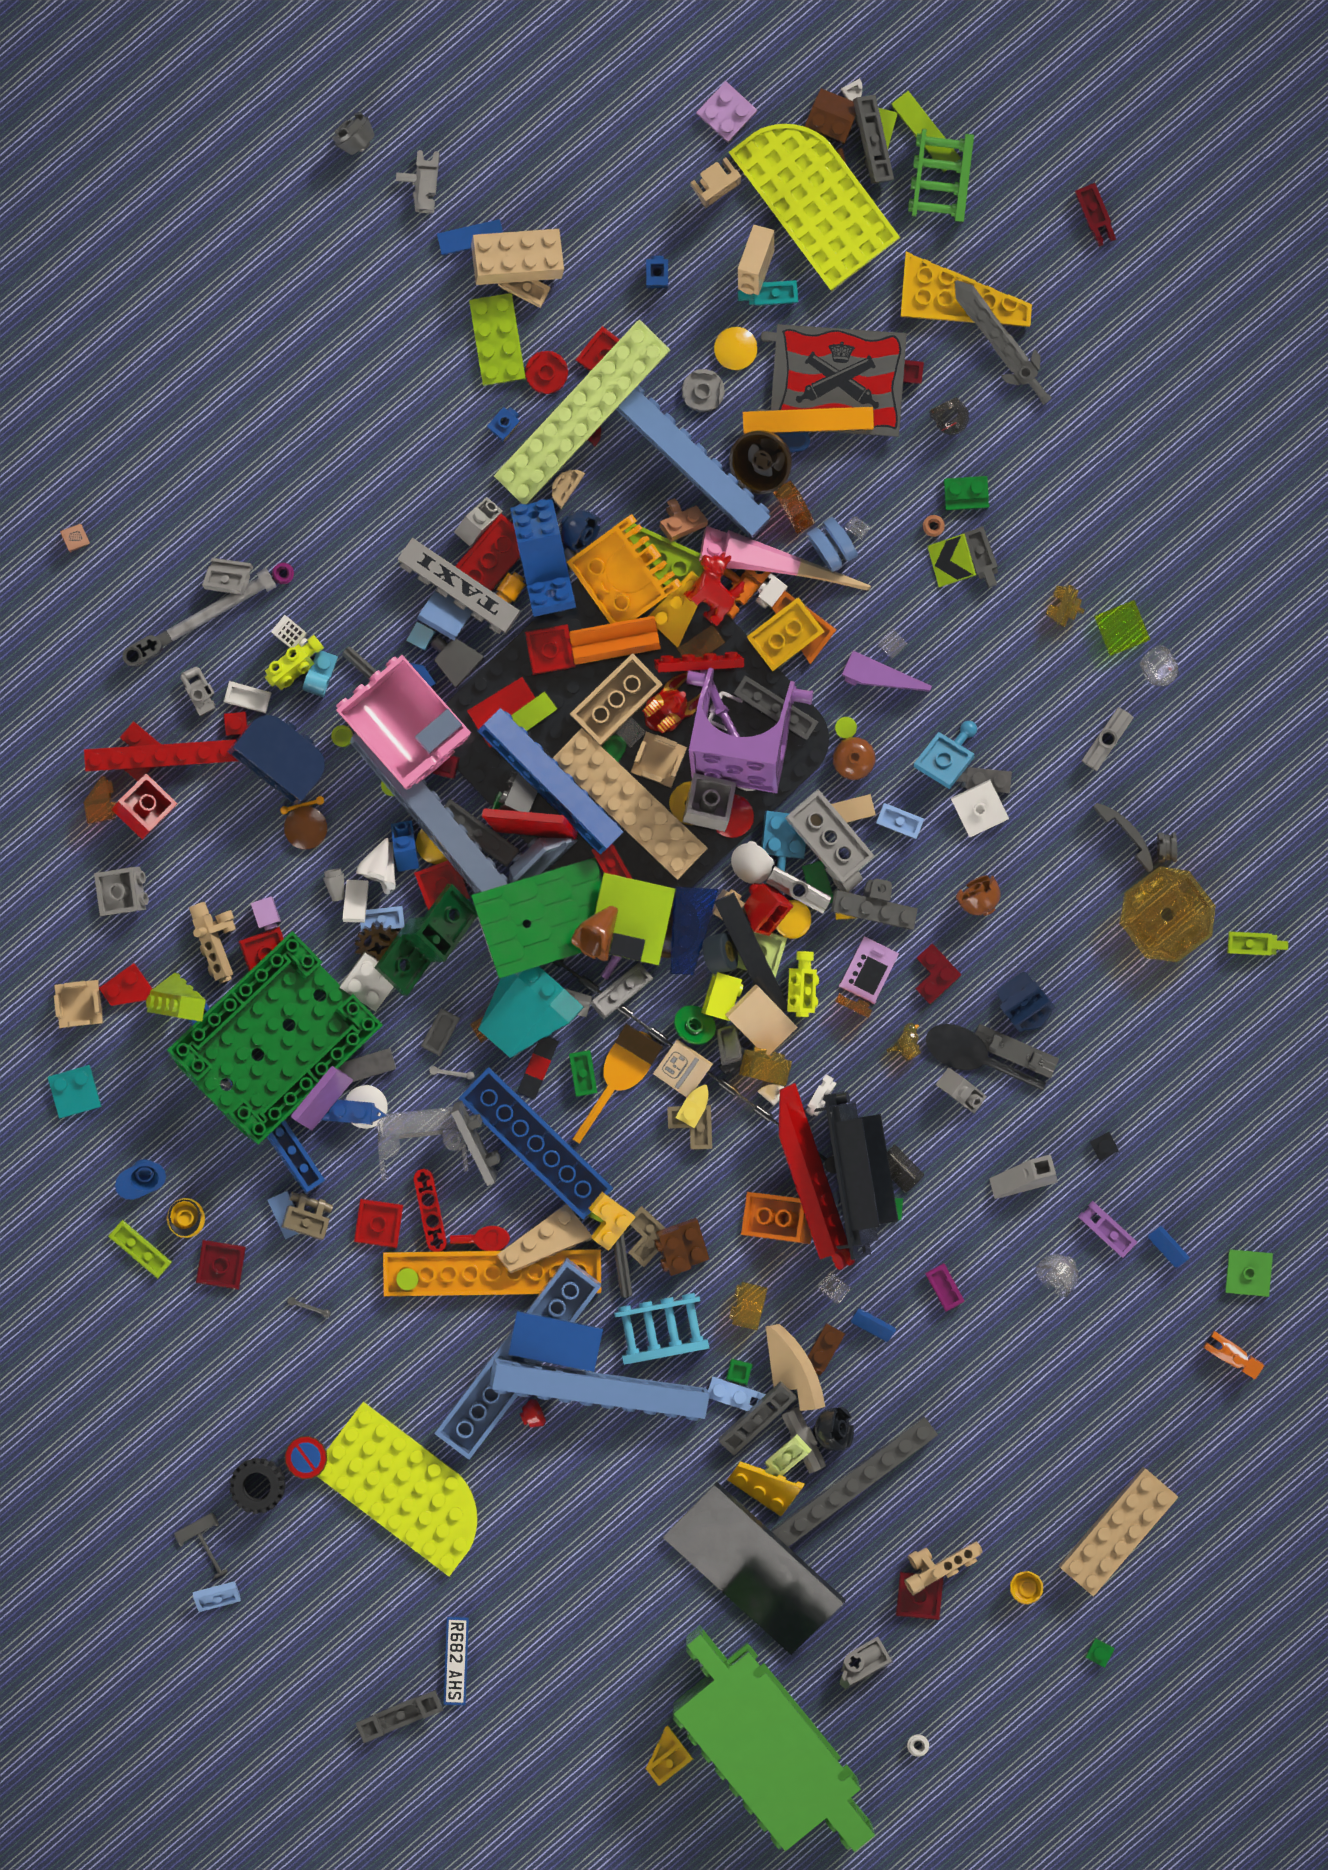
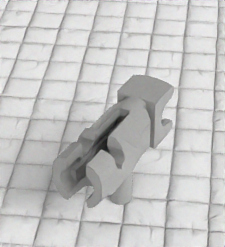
M418 150L416 174L396 173V181L413 182V185H415V192L412 193L415 212L434 213L435 201L428 198L436 195L440 154L437 151L433 153L432 160L426 161L424 160L422 150Z

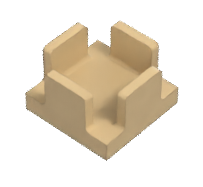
M724 158L722 163L730 174H726L718 162L701 172L700 176L702 179L700 183L706 190L705 192L701 190L695 180L691 182V187L700 198V202L705 209L741 184V175L737 169H734L727 158Z
M646 732L631 773L671 788L687 747L662 736Z
M99 980L55 985L56 995H54L56 1017L59 1020V1028L103 1023Z

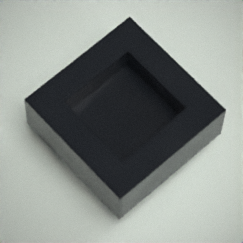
M1110 1132L1089 1141L1099 1161L1119 1151Z

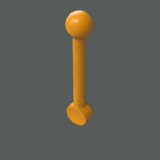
M318 796L316 800L289 807L282 806L280 812L287 814L288 811L298 807L314 804L322 805L324 798Z

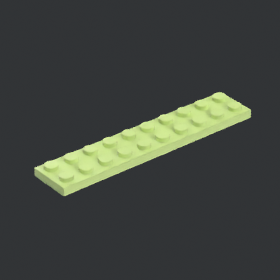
M638 320L499 469L494 477L522 504H528L671 350L641 320Z

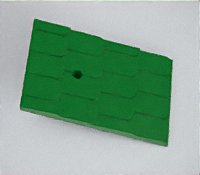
M596 858L471 895L499 979L582 953L580 948L572 944L571 939L577 927L595 914L602 882ZM529 921L531 926L525 928L523 927V922Z

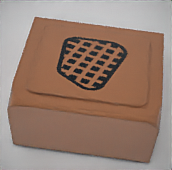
M82 524L60 531L69 552L90 544Z

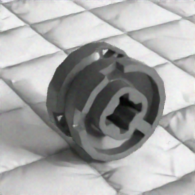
M1164 832L1157 833V857L1159 863L1170 860V858L1173 862H1177L1176 832H1172L1171 835H1165Z

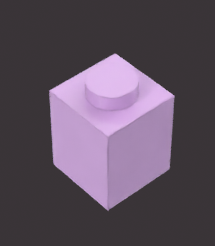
M272 896L251 903L260 929L264 928L265 931L276 928V923L281 922Z

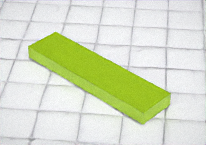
M909 91L891 103V106L916 138L917 133L921 134L922 129H927V137L946 139ZM925 145V150L935 160L952 162L961 160V157L953 148Z

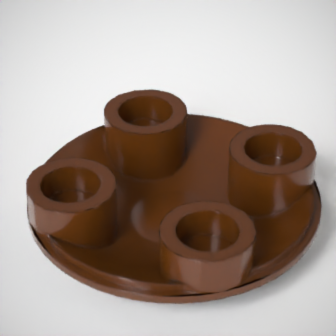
M310 806L298 807L291 811L285 820V836L293 846L299 849L315 848L326 837V819L316 808Z

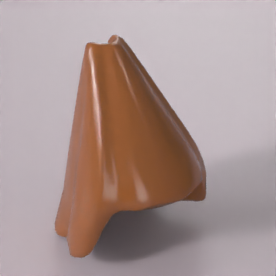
M609 906L583 921L572 936V944L580 948L582 953L593 959L597 957L602 961H607L618 908Z

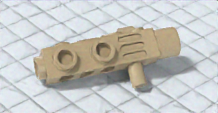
M205 902L189 907L195 926L193 934L200 939V950L209 963V974L214 977L215 981L218 980L220 984L232 980L231 975H233L218 935V932L223 930L224 934L236 930L232 911L230 910L215 916L217 921L213 922Z
M976 1541L936 1564L932 1562V1555L927 1548L919 1552L914 1551L908 1555V1559L915 1570L921 1569L922 1572L914 1574L905 1580L908 1590L912 1595H915L945 1575L947 1578L959 1572L958 1567L962 1565L968 1567L977 1562L976 1557L983 1553L982 1548Z

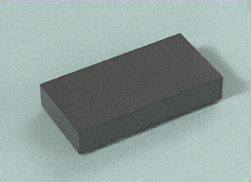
M441 1008L421 1047L441 1056L460 1018Z

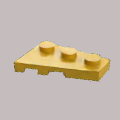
M693 571L681 581L682 586L668 595L649 614V616L655 617L657 629L677 648L698 605L689 601L683 595L698 579V576Z
M741 1461L727 1479L779 1516L784 1514L804 1486V1483L798 1481L793 1483L786 1480L784 1476H773L766 1473L764 1469Z

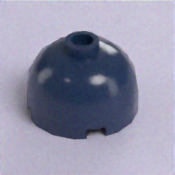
M578 510L572 512L569 516H565L560 523L563 544L572 552L578 554L585 546L587 547L595 541L600 530L597 522H601V519L586 510Z

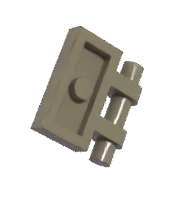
M291 1192L289 1200L297 1202L296 1207L287 1206L281 1227L324 1240L330 1219L323 1217L322 1214L323 1211L331 1213L333 1205L325 1203L326 1201L322 1199L316 1200L307 1197V1194L304 1193L297 1194ZM305 1205L315 1208V1212L305 1211Z

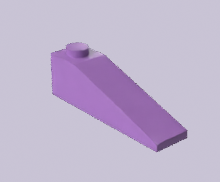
M852 651L841 675L845 677V682L854 686L859 683L861 685L927 692L932 687L855 651Z

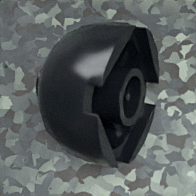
M834 1407L827 1409L817 1417L813 1428L814 1435L821 1446L830 1451L846 1450L845 1448L852 1445L854 1426L849 1425L848 1419L851 1418V1415L846 1408Z

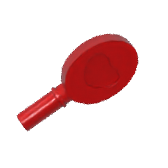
M499 1226L483 1227L473 1235H450V1244L473 1243L485 1251L501 1250L510 1241L508 1231Z

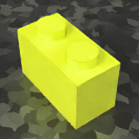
M719 972L712 974L701 1013L730 1021L725 1014L735 1005L737 996L740 997L742 993V979Z

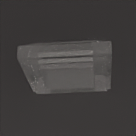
M853 516L846 524L845 529L858 539L863 540L871 527L857 516Z
M831 1271L817 1287L836 1304L851 1289Z

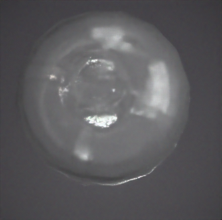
M1052 1254L1042 1259L1035 1267L1038 1268L1036 1274L1039 1280L1048 1289L1050 1285L1056 1289L1055 1294L1058 1296L1067 1297L1078 1283L1079 1275L1076 1262L1069 1256Z

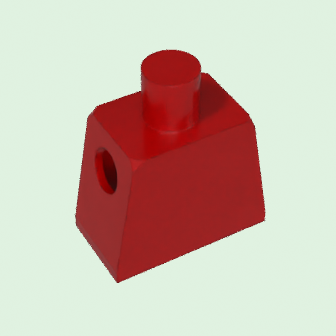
M754 883L749 887L751 896L745 902L744 908L753 931L770 936L793 908V905L773 886Z

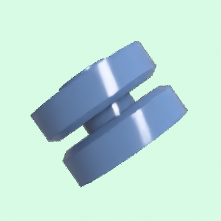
M831 516L822 523L827 536L816 527L806 535L820 558L833 573L842 567V561L838 553L848 562L857 557L858 553L845 530Z

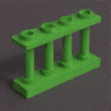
M922 129L921 134L917 133L916 146L920 148L919 155L914 156L913 168H917L916 177H912L911 190H914V199L909 198L908 211L912 212L911 217H916L917 210L951 214L952 217H955L954 222L963 223L974 135L965 134L964 139L960 138V140L927 137V129ZM925 145L959 149V151L963 152L962 160L952 162L923 158ZM922 167L954 170L956 173H960L959 182L952 184L921 180ZM928 189L954 192L953 195H957V203L943 205L918 202L919 190Z

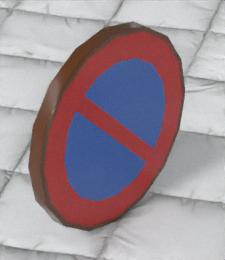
M300 1436L294 1439L287 1446L285 1452V1464L288 1470L295 1477L301 1479H312L320 1475L328 1461L324 1444L311 1436Z

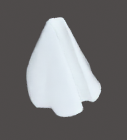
M388 838L384 839L360 862L356 870V874H362L367 879L380 882L385 894H390V891L396 887L393 842H389Z

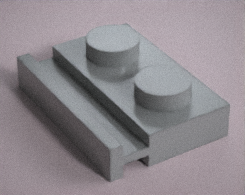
M211 558V566L208 567L202 584L204 589L244 595L250 579V571L253 570L251 563Z

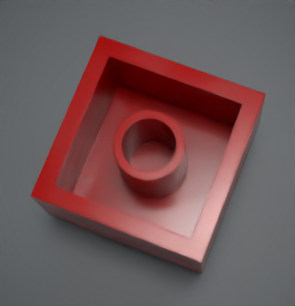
M145 774L111 810L143 840L171 813L177 803L151 777Z

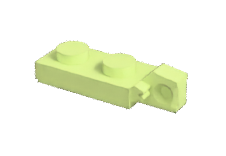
M796 1434L764 1463L767 1466L765 1469L766 1473L776 1477L778 1475L783 1476L807 1456L811 1449Z

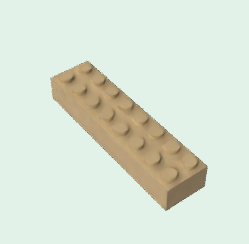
M582 728L553 757L558 762L559 767L565 773L570 774L574 782L580 788L586 790L588 795L675 879L679 880L708 849Z

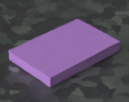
M331 1066L293 1112L291 1117L303 1126L313 1130L352 1083L353 1079L334 1066Z

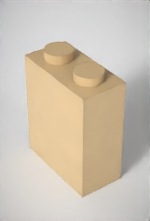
M753 225L738 267V290L746 294L759 295L774 254V230Z

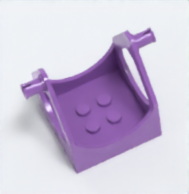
M709 668L705 674L688 671L686 684L703 686L689 746L692 778L693 774L696 773L735 782L736 787L778 793L788 740L792 704L800 702L811 705L813 691L796 689L795 682L790 681L778 723L760 735L736 737L718 730L707 719L714 669Z

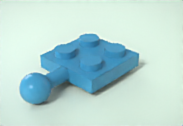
M973 721L963 722L960 726V734L954 741L938 732L914 762V768L950 789L974 759V753L961 745L967 738H971L977 733L976 724Z
M765 811L761 848L768 855L778 856L777 867L785 871L786 857L804 859L806 843L785 819L790 813Z

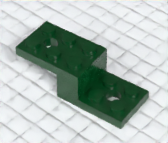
M447 884L424 917L409 918L374 968L403 996H408L431 962H445L478 916L475 906L453 884ZM451 909L455 911L454 920L449 918V911ZM402 959L406 962L404 971L399 966Z

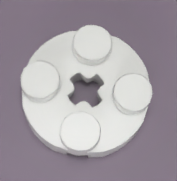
M827 1074L825 1075L821 1086H818L805 1113L811 1116H818L821 1111L814 1112V1110L825 1106L824 1095L831 1094L837 1084L833 1081L834 1078Z

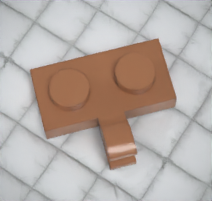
M674 498L667 501L670 507H667L666 511L671 517L660 521L659 525L670 542L706 527L708 520L697 505L682 512L678 501Z

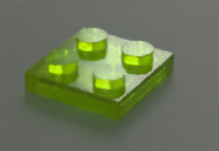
M1135 600L1094 616L1109 656L1150 641Z

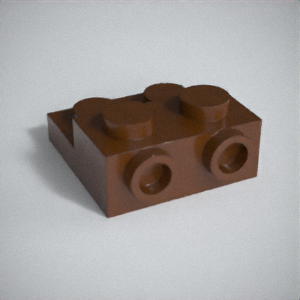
M696 1218L655 1232L657 1239L654 1240L657 1251L661 1252L663 1257L660 1260L664 1272L667 1271L670 1276L690 1270L691 1266L710 1260L699 1222Z

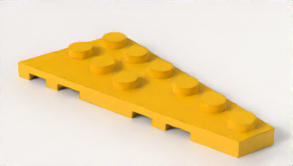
M907 251L905 252L900 317L975 323L956 300L955 281L959 280L975 287L1002 325L1030 327L1032 304L1009 294H1004L990 286H985L952 270L940 267L926 259H921Z

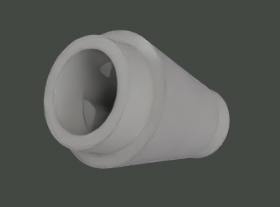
M341 868L325 871L323 880L332 901L345 899L344 873L341 872Z

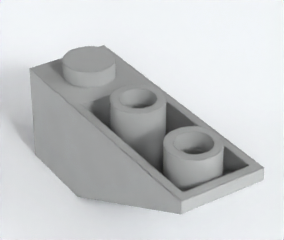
M1051 1154L1028 1160L989 1178L995 1199L1058 1183Z

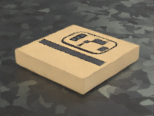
M677 1039L653 1074L687 1098L696 1089L713 1063Z

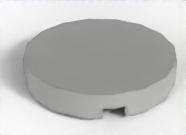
M707 369L693 371L685 378L682 385V398L686 405L693 411L700 413L716 409L722 402L725 394L724 383L714 371Z

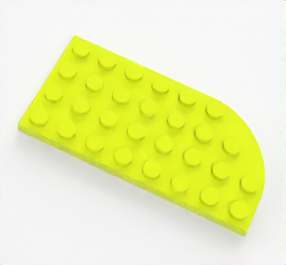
M795 124L771 125L757 130L729 151L734 161L831 291L901 238L832 144L816 131Z
M363 1401L326 1450L328 1461L325 1469L317 1477L447 1576H450L470 1550L475 1538L477 1508L473 1494L459 1473Z

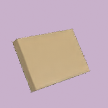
M754 985L725 1014L766 1058L798 1028L757 985Z

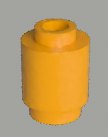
M513 572V574L507 573L496 589L498 591L496 595L509 604L512 601L515 602L526 586L523 583L524 578L516 572Z

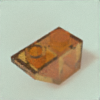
M791 480L773 492L780 508L797 534L815 524L804 499Z
M106 776L100 777L84 801L87 823L90 825L115 820L116 814L111 810L116 804V801L112 802L111 793H114L112 780L108 781Z

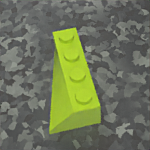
M173 973L150 991V995H148L146 1000L147 1012L189 1020H203L206 1000L197 991H193V987L187 985V981L180 978L181 975L179 973Z

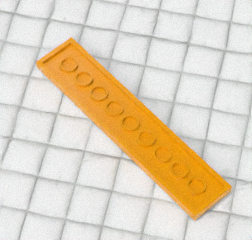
M601 1249L563 1250L554 1256L541 1259L535 1264L511 1274L497 1257V1254L501 1251L383 1252L384 1296L539 1294L566 1258L570 1259L601 1283ZM410 1268L418 1274L419 1280L415 1288L403 1290L398 1286L396 1278L402 1269Z

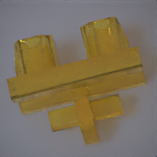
M1067 585V587L1056 586L1054 597L1062 601L1059 607L1050 604L1046 615L1058 625L1065 627L1068 618L1075 620L1077 613L1084 614L1085 610L1080 607L1082 599L1076 598L1079 590L1071 585Z

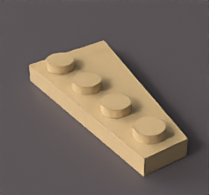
M565 1204L497 1254V1257L511 1274L535 1264L541 1259L549 1258L565 1249L573 1248L577 1244L590 1241L592 1238L590 1232L572 1209Z

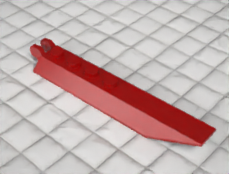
M796 1083L780 1089L779 1138L819 1259L831 1256L835 1267L842 1270L846 1265H852L855 1259L851 1260L849 1248H836V1246L847 1244L848 1240Z

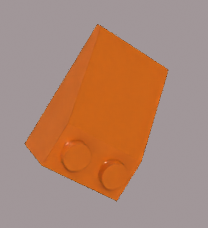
M747 1192L741 1235L811 1244L812 1235L799 1198Z

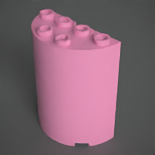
M401 655L398 659L393 657L386 663L387 668L382 672L376 671L369 678L370 682L367 686L363 684L358 686L353 691L354 695L350 699L344 698L336 705L338 708L336 711L407 790L415 783L421 782L455 753L454 749L468 739L471 732L460 721L462 726L430 754L419 744L415 736L446 709H449L458 720L459 718L405 657Z

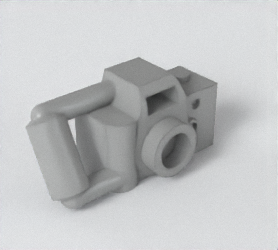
M193 667L181 673V680L199 716H203L216 709L214 701L211 700L215 692L211 685L207 683L200 668ZM198 675L199 680L190 684L188 679ZM206 687H209L211 694H208L205 689Z

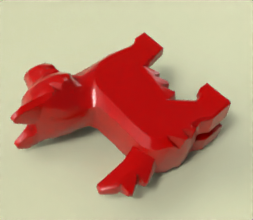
M725 552L719 556L713 555L710 557L704 555L700 560L704 568L702 574L692 587L683 594L696 605L702 601L710 606V610L702 615L715 626H718L723 620L724 615L731 611L735 599L739 598L740 594L744 592L743 588L745 582L741 581L729 591L722 585L720 579L732 558L730 555L725 557Z

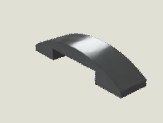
M1099 803L1094 804L1092 808L1105 823L1113 818L1140 849V852L1134 857L1148 873L1153 870L1151 855L1137 829L1117 811Z
M436 1690L382 1710L355 1724L363 1743H366L390 1731L444 1711Z

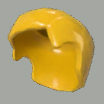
M1030 1571L1015 1574L1011 1580L1010 1592L1013 1598L1021 1604L1035 1603L1042 1596L1043 1583L1038 1575Z

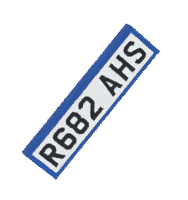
M447 1616L444 1705H466L469 1617Z

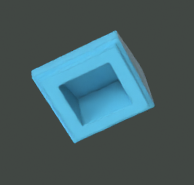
M416 622L406 641L426 651L436 632Z

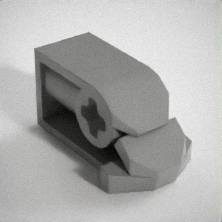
M878 1636L846 1655L841 1670L843 1674L840 1680V1685L843 1688H851L893 1663ZM852 1658L861 1659L859 1668L850 1666L853 1663Z

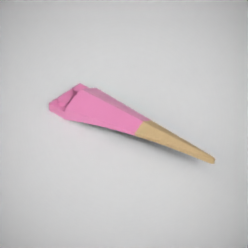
M708 526L704 530L699 561L704 555L712 557L713 555L719 556L725 552V557L729 555L732 557L731 561L727 564L726 568L795 575L833 582L866 591L871 588L868 584L837 572L832 573L827 568L730 530L726 533Z

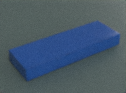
M500 219L437 233L442 256L472 249L473 235L503 233Z

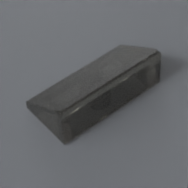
M894 1144L887 1151L891 1178L907 1193L923 1178L924 1173Z

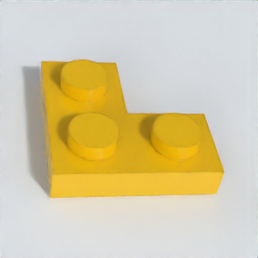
M603 1192L600 1193L588 1208L603 1220L591 1235V1238L608 1251L635 1219L631 1212Z

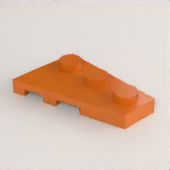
M785 590L773 605V611L777 614L796 598ZM807 607L825 631L801 649L811 664L837 629Z

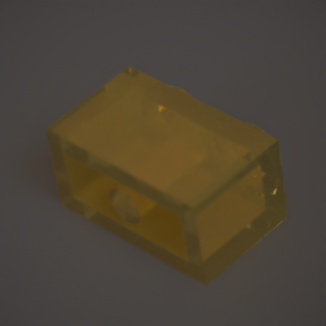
M754 1047L753 1051L745 1049L739 1075L786 1086L792 1061L786 1060L784 1054L773 1052L772 1056L767 1055V1050L757 1047Z
M742 1281L741 1286H736L734 1298H738L736 1307L732 1306L729 1314V1319H733V1325L758 1330L767 1287Z

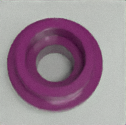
M279 563L273 568L272 576L277 583L288 584L294 577V570L287 563ZM281 570L287 571L286 577H280L279 573Z

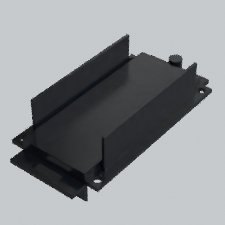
M842 1091L824 1095L826 1107L816 1108L814 1112L825 1110L827 1112L848 1240L847 1244L836 1246V1248H849L851 1260L871 1255L870 1242L878 1240L876 1227H880V1224L898 1222L899 1220L881 1114L858 1117L856 1103H850L849 1093ZM862 1247L863 1253L858 1254V1248Z

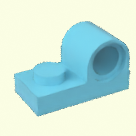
M324 651L316 652L313 660L315 664L311 666L306 675L303 690L324 698L338 656Z

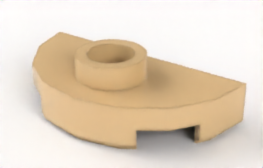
M568 470L562 472L555 479L552 485V497L560 509L563 508L584 477V472Z

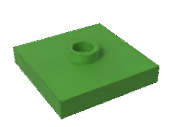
M1229 1249L1225 1293L1269 1297L1273 1253Z

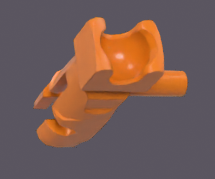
M726 568L723 575L732 581L731 584L733 586L731 589L741 581L745 582L744 592L740 594L739 598L735 599L734 606L727 614L730 618L733 619L740 610L735 603L745 605L764 581H766L771 572L757 574L755 570H745L741 576H738L731 569Z
M1213 1331L1211 1337L1220 1342L1222 1348L1216 1349L1208 1342L1204 1344L1203 1348L1236 1368H1241L1242 1372L1256 1379L1264 1367L1263 1363L1251 1355L1247 1358V1353L1239 1346Z

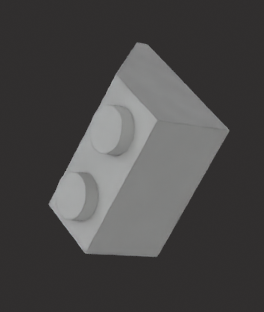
M694 773L682 822L725 832L730 819L736 783Z

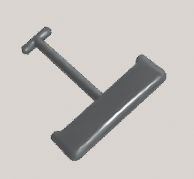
M209 1513L175 1532L174 1536L178 1544L183 1546L185 1541L197 1535L218 1572L214 1575V1578L217 1579L226 1574L228 1570L224 1569L221 1571L201 1534L212 1526H219L215 1515Z

